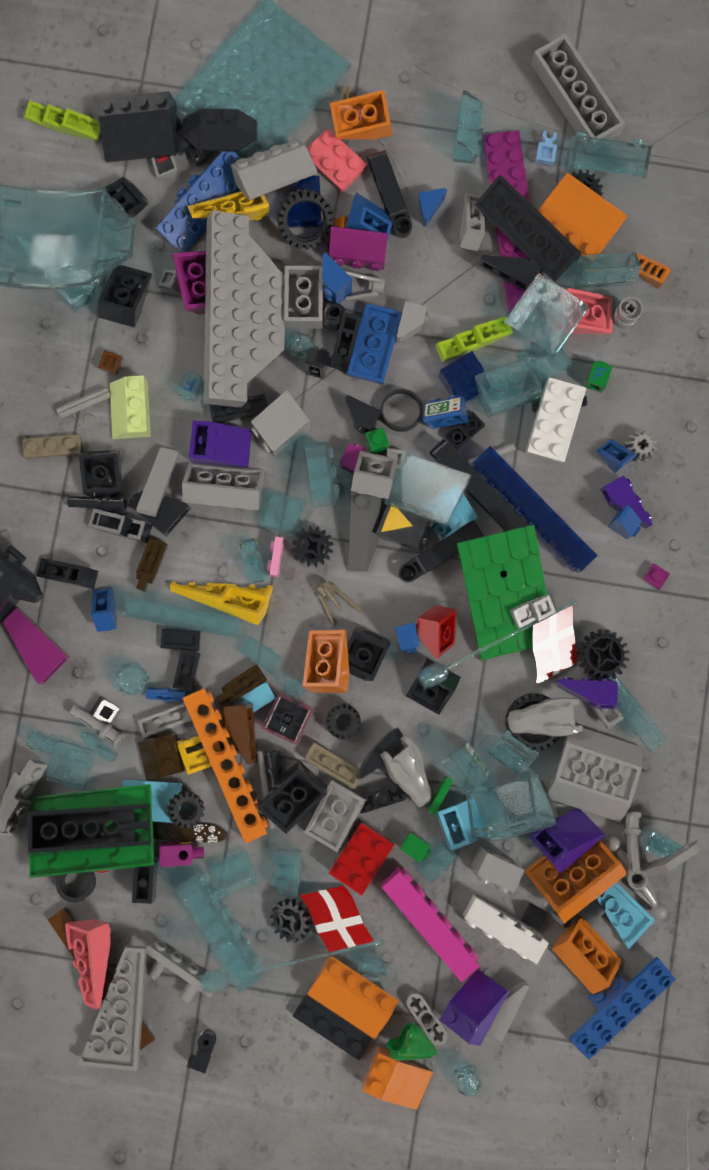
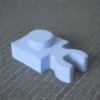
M545 130L542 135V142L538 144L535 163L553 166L557 151V145L553 143L556 140L557 133L554 132L552 138H548L546 136L547 131Z

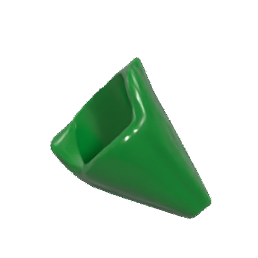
M413 1022L407 1023L404 1026L399 1037L387 1042V1048L390 1049V1057L393 1060L426 1059L437 1055V1050L426 1033Z

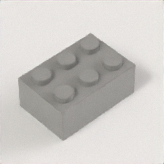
M285 266V328L323 329V266Z
M479 845L470 865L478 880L488 885L492 882L497 886V889L505 893L509 891L515 893L524 873V869L516 861L482 845Z

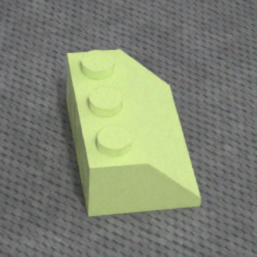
M144 375L123 377L110 383L112 438L151 437L148 381Z

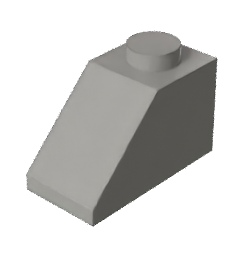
M405 301L396 343H401L421 331L423 324L427 325L429 313H426L427 306Z

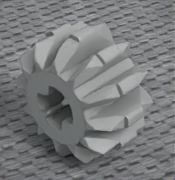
M638 430L635 431L634 435L630 434L627 437L629 441L624 443L628 447L627 449L635 453V462L637 463L640 460L643 462L648 461V458L654 457L653 452L657 451V447L653 446L657 443V440H651L653 434L646 436V430H643L641 434Z

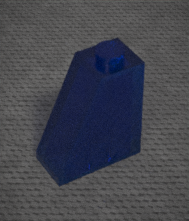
M312 175L299 180L295 192L300 189H309L320 194V176ZM311 201L296 203L291 207L287 215L288 228L321 227V209Z

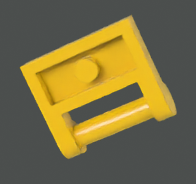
M209 729L208 733H215V729ZM199 735L184 741L183 739L177 741L188 775L212 766L204 748L187 754L186 748L202 743ZM216 741L213 744V748L220 752L222 750L219 741Z

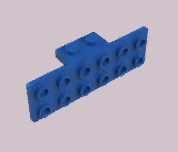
M221 152L203 173L192 175L188 180L190 184L186 188H181L176 194L177 199L174 201L176 205L157 225L156 230L179 253L187 252L207 229V219L192 218L188 206L239 192L240 189L236 186L231 164L241 159L235 152Z
M655 957L628 983L616 972L608 988L595 994L591 993L587 997L598 1011L580 1026L569 1039L588 1060L591 1059L666 988L670 987L675 981V977L658 957Z

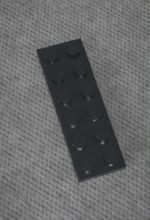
M500 174L474 204L531 260L537 262L541 270L554 282L582 254L569 239Z

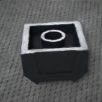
M125 177L116 180L93 194V204L97 212L113 230H118L127 224L148 205L147 198L133 182Z
M120 450L86 451L79 454L83 494L89 497H104L106 495L116 497L122 492Z
M356 626L347 644L349 674L364 681H373L391 642L386 637L364 627Z

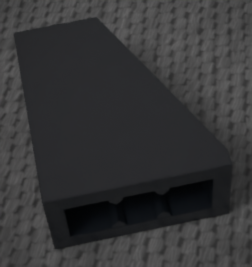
M142 490L140 493H135L130 499L131 503L129 505L136 512L143 493ZM163 497L156 517L142 513L139 514L167 537L191 508L187 503Z

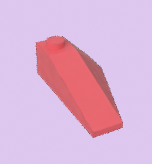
M98 919L65 923L67 944L69 949L73 948L76 960L72 962L74 968L77 967L81 976L78 982L86 1006L97 1010L101 1006L111 943L109 923Z

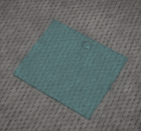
M408 455L390 490L389 499H386L384 503L447 526L458 503L461 501L471 475Z

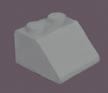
M360 451L351 491L389 499L397 459Z

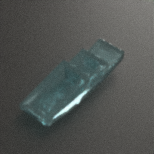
M616 676V679L612 680L613 682H618L617 709L623 715L634 734L638 735L648 751L652 752L667 740L642 706Z

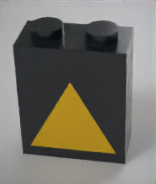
M389 499L376 534L381 539L422 552L429 543L428 536L436 525V517L430 511Z

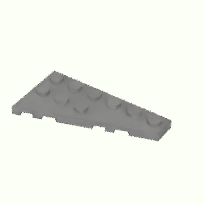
M132 945L125 947L78 1065L130 1071L138 1070L147 947Z

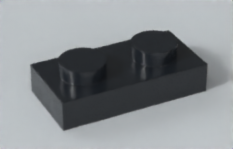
M181 649L173 688L193 691L201 653Z

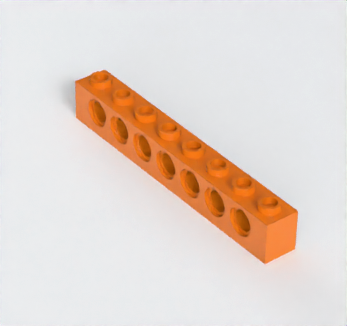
M204 688L183 697L245 844L267 834L266 828L269 826L265 817H260L257 807L259 803L257 798L252 799L250 792L253 789L249 780L245 781L242 774L245 773L242 763L237 764L234 756L238 754L234 745H229L227 738L230 736L226 726L221 727L219 720L222 717L218 708L214 709L211 704L214 699L210 690L206 692ZM200 705L208 706L209 713L202 716L198 713ZM208 723H214L217 726V730L215 733L210 734L206 731L205 726ZM216 741H222L225 745L224 749L220 752L213 748V744ZM224 759L232 761L230 769H223L221 767V762ZM232 777H237L240 780V784L237 787L229 785V780ZM244 795L248 798L245 805L237 803L236 800L239 796ZM249 813L254 814L256 817L252 823H247L244 820L245 816Z

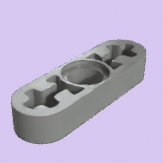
M418 991L410 992L406 997L407 1007L430 1041L437 1046L443 1045L448 1038L445 1027L423 995ZM412 997H414L415 999L420 998L418 1000L419 1005L422 1008L420 1011L418 1010L416 1004L411 1005ZM424 1013H430L432 1020L429 1023H424L421 1021V1016ZM434 1025L439 1033L442 1032L441 1039H439L438 1037L434 1038L435 1033L432 1029Z

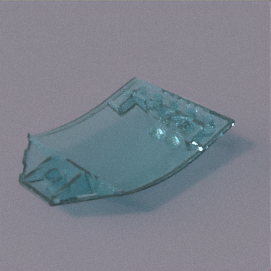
M0 185V286L22 289H63L89 285L133 257L137 222L133 217H129L120 203L107 193L103 185L101 188L79 191H45Z

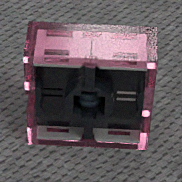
M278 693L262 729L298 745L314 709L301 703L296 705L292 703L293 699Z

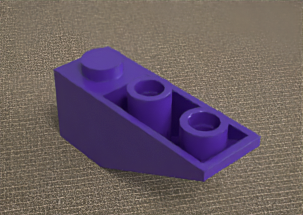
M624 475L600 489L610 507L619 511L628 505L641 519L640 526L646 529L653 525L651 515L644 510L641 498L635 495L632 490L633 485L628 478L626 479Z
M563 677L562 680H558V688L597 709L617 708L618 682H613L612 679L593 681L592 678L573 680L571 677Z

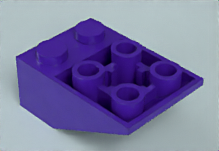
M193 420L189 459L192 463L248 468L252 430L215 422Z
M577 808L556 818L548 825L540 827L529 837L538 850L561 873L605 834L581 809Z

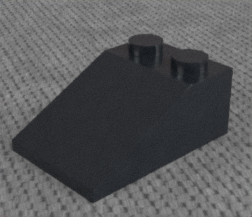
M116 264L98 300V318L135 328L142 312L152 273Z
M298 760L282 776L257 809L287 834L327 794V785Z

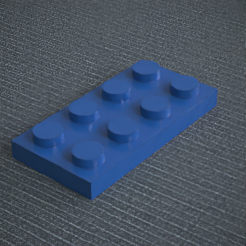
M366 303L347 376L381 385L384 384L402 312Z

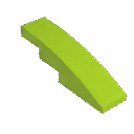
M31 100L28 102L24 120L65 134L98 141L100 135L98 120L68 108L65 111L50 104L46 107Z
M506 316L474 326L471 330L456 334L454 338L439 342L435 347L442 362H446L513 334V331Z

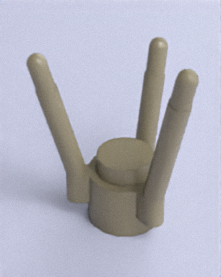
M327 581L318 587L319 595L317 597L322 602L332 626H335V622L325 599L327 601L332 600L335 606L342 611L343 608L335 598L336 593L357 611H362L335 584L331 585Z

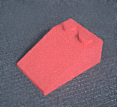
M566 288L554 294V331L573 334H612L613 297L572 288Z

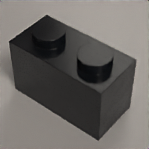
M154 859L153 866L134 867L132 903L152 904L156 900L158 859Z

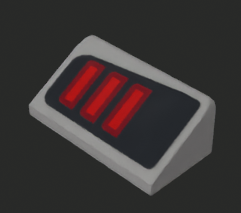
M173 156L151 158L157 179L175 177L177 167Z

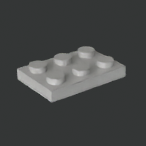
M331 780L327 787V794L321 799L304 833L335 852H340L366 799L336 781Z

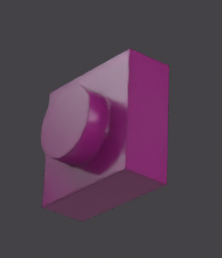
M653 563L642 580L655 589L660 590L670 573Z

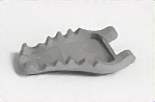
M551 698L539 704L531 705L526 709L511 711L508 715L509 728L513 733L542 734L552 737L568 736L582 732V725L575 726L573 705L580 704L579 698Z
M404 735L401 738V742L406 748L393 758L386 751L380 756L385 763L389 777L394 783L398 784L405 793L410 795L416 806L424 807L431 802L434 793L428 783L422 755L418 747L408 736Z

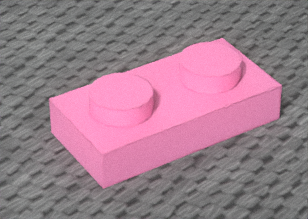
M275 537V542L271 541L270 553H273L272 560H268L267 571L270 572L271 577H279L284 544L282 537Z

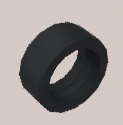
M84 873L88 883L85 891L80 894H72L65 887L67 875H58L56 879L58 894L68 902L76 903L83 901L92 894L96 887L95 873Z

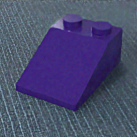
M477 969L449 1001L439 1020L468 1044L481 1046L510 991Z

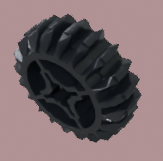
M598 629L597 635L594 631H591L590 637L584 636V640L587 643L581 641L579 645L583 649H577L578 653H582V656H578L577 660H583L579 667L586 666L583 673L587 674L591 671L589 677L594 678L596 676L597 681H601L602 677L603 679H609V675L612 679H616V673L622 675L623 672L620 668H627V665L623 662L630 660L628 657H625V654H629L630 651H624L623 649L627 646V643H620L623 637L615 639L617 633L613 632L610 635L608 629L604 631V634L601 629ZM599 639L607 640L606 644H603L601 648L592 646ZM613 646L615 647L617 652V659L615 656H613L611 651ZM589 651L595 657L594 666L590 662ZM605 651L606 654L604 655H606L607 658L601 659L599 652ZM605 662L614 664L607 671L599 670Z

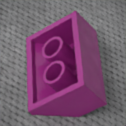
M331 227L329 256L340 267L347 265L355 269L364 267L372 271L384 270L388 233Z
M206 251L173 253L172 256L185 310L198 315L205 314Z

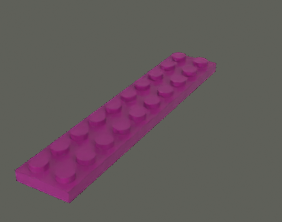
M519 130L483 134L482 140L489 186L500 174L530 202ZM495 225L500 256L531 260ZM541 270L528 293L503 280L508 313L545 309L546 302Z

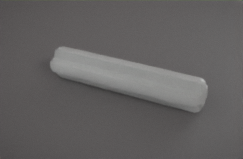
M104 387L56 409L57 414L60 418H64L110 398L111 394L108 388Z

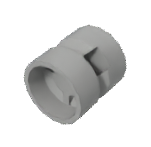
M635 297L624 298L613 313V321L616 326L621 329L631 328L643 313L642 302Z

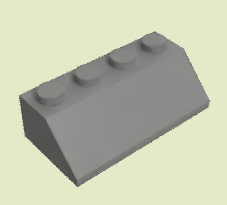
M291 139L283 145L273 146L270 150L257 152L252 157L237 160L236 163L231 164L236 186L249 200L317 174L316 167L306 145L299 139Z
M189 462L182 482L183 502L259 510L264 470Z

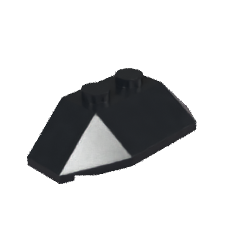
M200 108L183 119V139L188 140L200 151L239 152L252 142L258 140L257 120L239 109Z

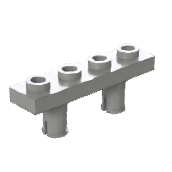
M153 939L148 945L147 954L155 959L147 973L150 978L157 980L164 968L167 967L188 982L180 995L183 1001L189 1003L198 990L208 997L212 996L219 984L215 981L214 977L200 971L198 966L184 960L181 954L171 951L160 940Z

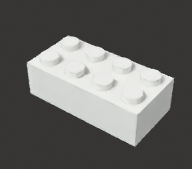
M550 377L546 380L525 451L526 454L558 463L565 462L585 395V387Z

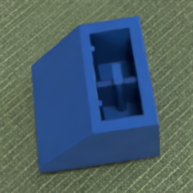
M355 193L346 228L388 233L389 238L392 222L386 211L359 193Z

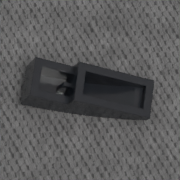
M93 509L88 524L90 528L143 543L148 542L153 526L144 521Z
M398 727L384 735L369 751L356 775L358 780L363 779L385 764L380 756L384 751L388 752L392 758L394 757L391 750L402 743L401 738L403 737Z

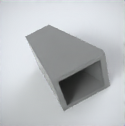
M288 391L280 395L251 421L253 426L251 428L252 432L257 438H262L264 441L262 443L263 447L268 453L272 452L274 456L311 430L309 419Z

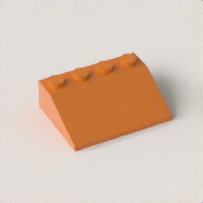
M568 172L538 210L582 252L580 256L592 264L595 263L628 217Z
M601 840L596 842L561 873L555 869L544 855L524 870L564 923L627 874L622 864Z

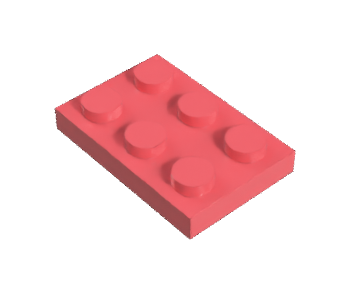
M328 128L307 148L316 170L341 193L367 169V164L344 142L337 139L336 135Z

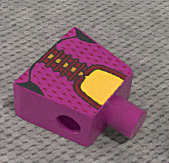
M191 841L160 842V867L192 865V859L204 858V846L192 847ZM185 850L187 851V854L185 856H180L179 852Z

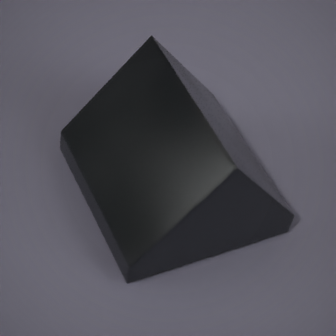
M529 903L521 921L539 930L546 922L547 912Z

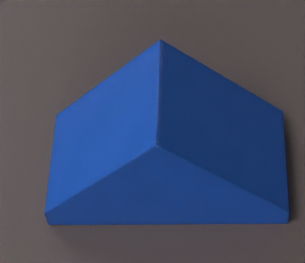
M446 188L418 193L417 201L424 227H427L445 200Z
M610 439L597 449L599 455L614 473L636 457L635 453L613 439Z

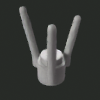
M345 271L349 276L368 280V290H371L368 293L346 296L345 300L371 296L378 297V293H383L384 278Z

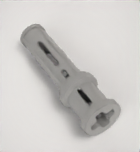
M77 704L69 712L70 716L95 731L101 740L105 739L111 743L114 749L119 747L126 734L119 733L113 729L111 724H105L93 717Z
M626 812L624 818H626L624 834L627 836V873L636 875V873L637 875L641 874L639 837L642 835V830H640L642 814L638 812Z

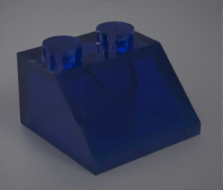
M473 351L468 352L439 372L438 377L449 394L462 396L465 402L470 401L490 388L484 369Z

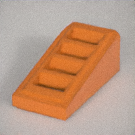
M638 253L627 270L659 289L672 269ZM640 261L642 262V264L638 269L636 268V265ZM645 265L648 266V269L646 270V272L643 271V268L645 267ZM652 269L655 270L653 275L649 274Z

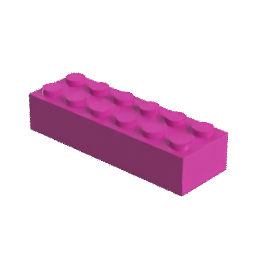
M397 866L381 880L383 890L457 978L463 982L480 967L476 951L470 944L465 945L464 937L457 929L452 930L451 922L444 913L441 915L438 913L439 909L431 898L428 900L425 898L426 894L423 888L418 883L414 885L412 876L405 867L401 869Z

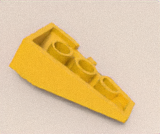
M238 192L190 205L188 209L192 218L207 219L211 211L214 210L249 216V220H260L268 216L269 203L264 195L249 200L243 192Z

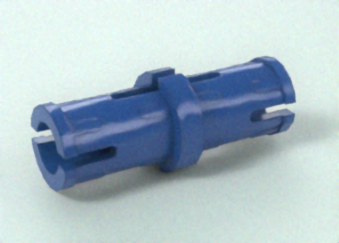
M147 687L146 699L163 700V702L178 701L184 703L183 697L187 696L186 690H174L169 687Z

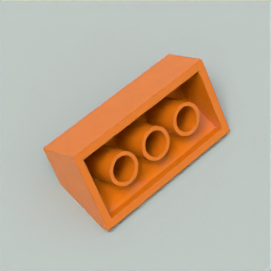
M333 956L326 959L307 992L308 996L373 1039L376 1038L387 1023L399 1001Z

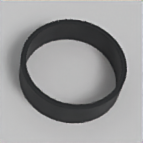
M393 390L382 401L381 418L384 424L391 430L397 432L409 431L421 419L422 403L419 397L410 390ZM406 394L415 399L419 406L420 414L412 425L397 427L387 421L383 413V406L391 396Z

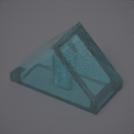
M653 832L646 851L662 858L671 855L683 846Z

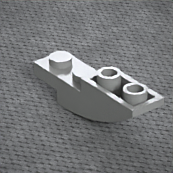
M29 759L22 773L14 772L0 806V836H13L17 831L19 824L32 804L28 797L33 792L35 785L47 767L45 762Z

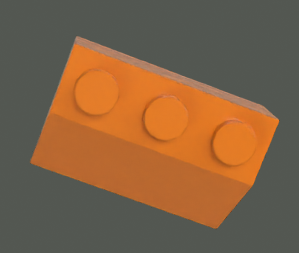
M582 916L558 937L552 948L556 955L592 994L610 986L622 962V959Z

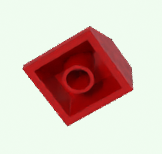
M435 605L417 619L418 637L434 658L441 657L455 645L456 609Z

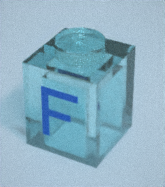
M184 370L176 388V392L180 396L179 398L185 402H190V400L196 402L204 380L201 376Z

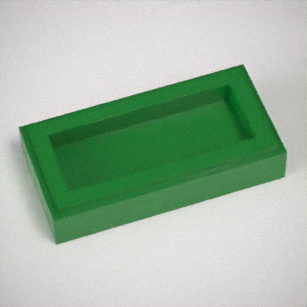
M449 777L443 778L427 808L428 812L433 815L437 813L453 783V780Z

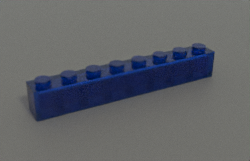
M491 445L472 463L473 468L487 480L490 486L496 489L500 496L507 503L509 502L513 509L530 526L534 525L535 530L540 534L539 538L546 545L549 544L553 548V553L558 558H563L567 562L566 566L572 572L576 571L579 573L583 571L598 556Z

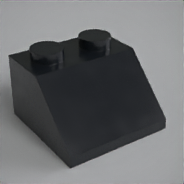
M427 658L408 690L406 697L440 715L455 692L461 676Z

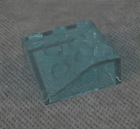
M538 273L505 320V323L555 356L589 307L581 299Z

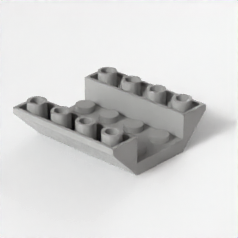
M583 728L582 732L564 736L563 742H565L557 771L554 779H550L547 789L550 798L621 822L631 806L640 777L643 748Z

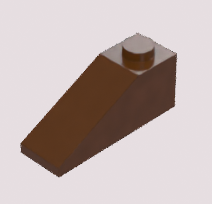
M233 703L224 706L222 716L228 732L246 764L254 763L257 761L253 703Z

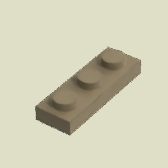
M81 435L23 439L24 458L35 459L79 455L82 453Z
M313 743L304 760L355 789L360 781L356 777L359 768L317 743Z

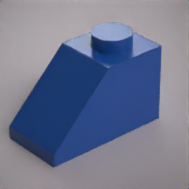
M627 505L617 512L608 527L625 539H628L638 534L641 529L639 525L642 521L633 509Z
M112 587L93 590L91 616L97 632L117 628V612Z
M415 623L395 627L400 650L405 651V654L416 652V648L420 647Z

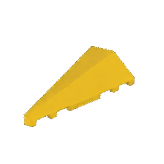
M176 581L170 584L171 592L259 625L266 615L273 590L271 585H267V588H256L253 584H250L249 587H237L236 584L207 583L206 586L195 585V582H189V585H178Z

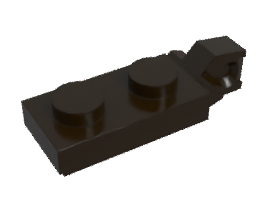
M149 537L136 571V579H139L136 589L145 592L148 584H153L166 553L167 543Z
M255 664L226 683L221 688L223 693L215 699L220 705L227 700L230 703L237 701L266 682L267 678L259 666Z

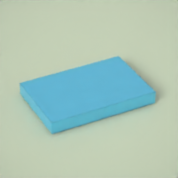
M123 780V787L151 784L152 821L171 822L170 817L167 815V805L170 804L168 801L174 798V794H179L178 792L182 791L183 783Z

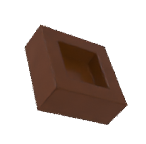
M104 350L98 368L99 370L117 375L123 357Z

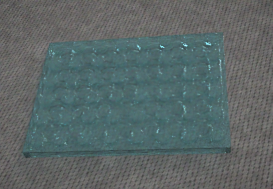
M264 0L180 92L175 101L177 109L186 116L200 108L239 109L257 120L258 140L252 142L241 151L235 152L241 159H247L257 152H265L273 146L282 145L350 69L351 63L275 2Z

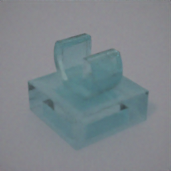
M298 676L295 681L289 678L282 690L298 701L305 691L301 687L303 678Z

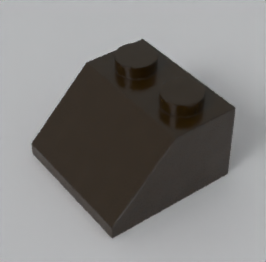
M176 733L138 742L146 781L185 771L177 745Z

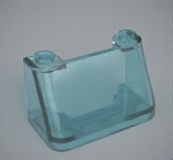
M524 769L517 775L518 780L493 788L485 787L484 784H478L473 786V789L467 790L472 837L488 841H501L555 826V815L538 774L533 772L532 769Z

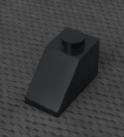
M319 347L317 349L311 348L305 361L306 375L320 379L325 378L330 361V353L326 349Z
M347 395L346 406L353 425L357 428L356 431L363 435L373 431L381 416V410Z

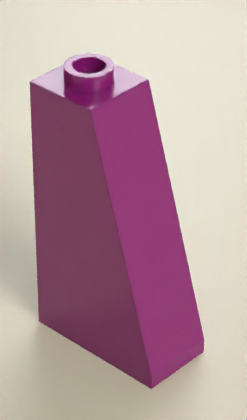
M18 608L12 609L6 614L3 624L34 680L38 684L43 685L70 656L25 612Z

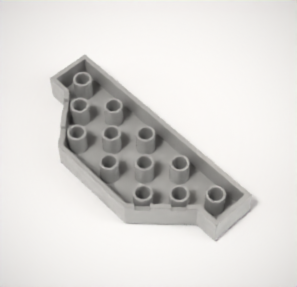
M212 210L207 218L204 404L242 407L247 402V383L284 351L285 276L249 235V216Z

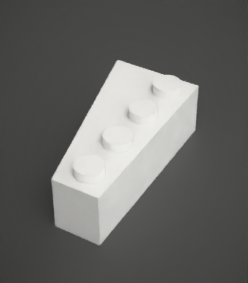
M475 894L462 914L464 919H466V924L473 928L479 927L483 930L482 933L492 939L494 937L498 939L501 945L508 949L512 948L518 955L525 959L528 958L535 964H538L549 944L541 933Z

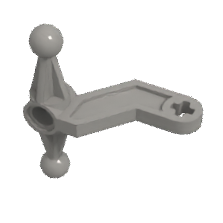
M609 837L606 841V847L611 852H615L618 861L627 873V853L621 849V841L618 837ZM697 840L689 842L669 856L649 861L640 866L641 878L637 882L632 881V874L627 873L624 876L633 891L652 907L651 913L655 918H665L667 908L663 904L658 903L649 877L670 872L696 855L702 849Z

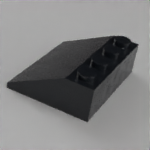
M170 91L98 99V120L106 163L176 156L177 103Z

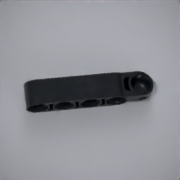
M382 150L367 155L371 174L384 209L392 222L393 231L396 236L406 238L411 234L412 221L387 152Z
M472 521L404 563L399 569V578L405 583L413 582L457 555V543L485 536L476 522Z

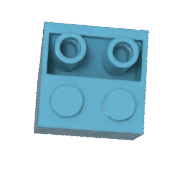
M459 486L446 490L422 508L435 515L436 525L433 530L440 541L478 518Z
M472 798L438 810L436 813L448 849L450 850L471 844L486 836Z

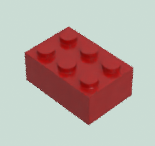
M360 821L330 867L328 874L362 896L394 847V842L363 821Z

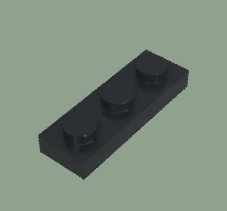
M265 394L247 397V402L242 407L209 404L212 422L222 423L258 416L267 408Z

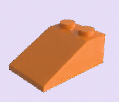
M384 90L330 103L337 139L376 140L393 136Z
M346 630L309 631L302 687L312 693H347L349 662Z
M378 1046L362 1082L363 1092L380 1100L417 1110L433 1071L411 1060H393L390 1057V1050Z

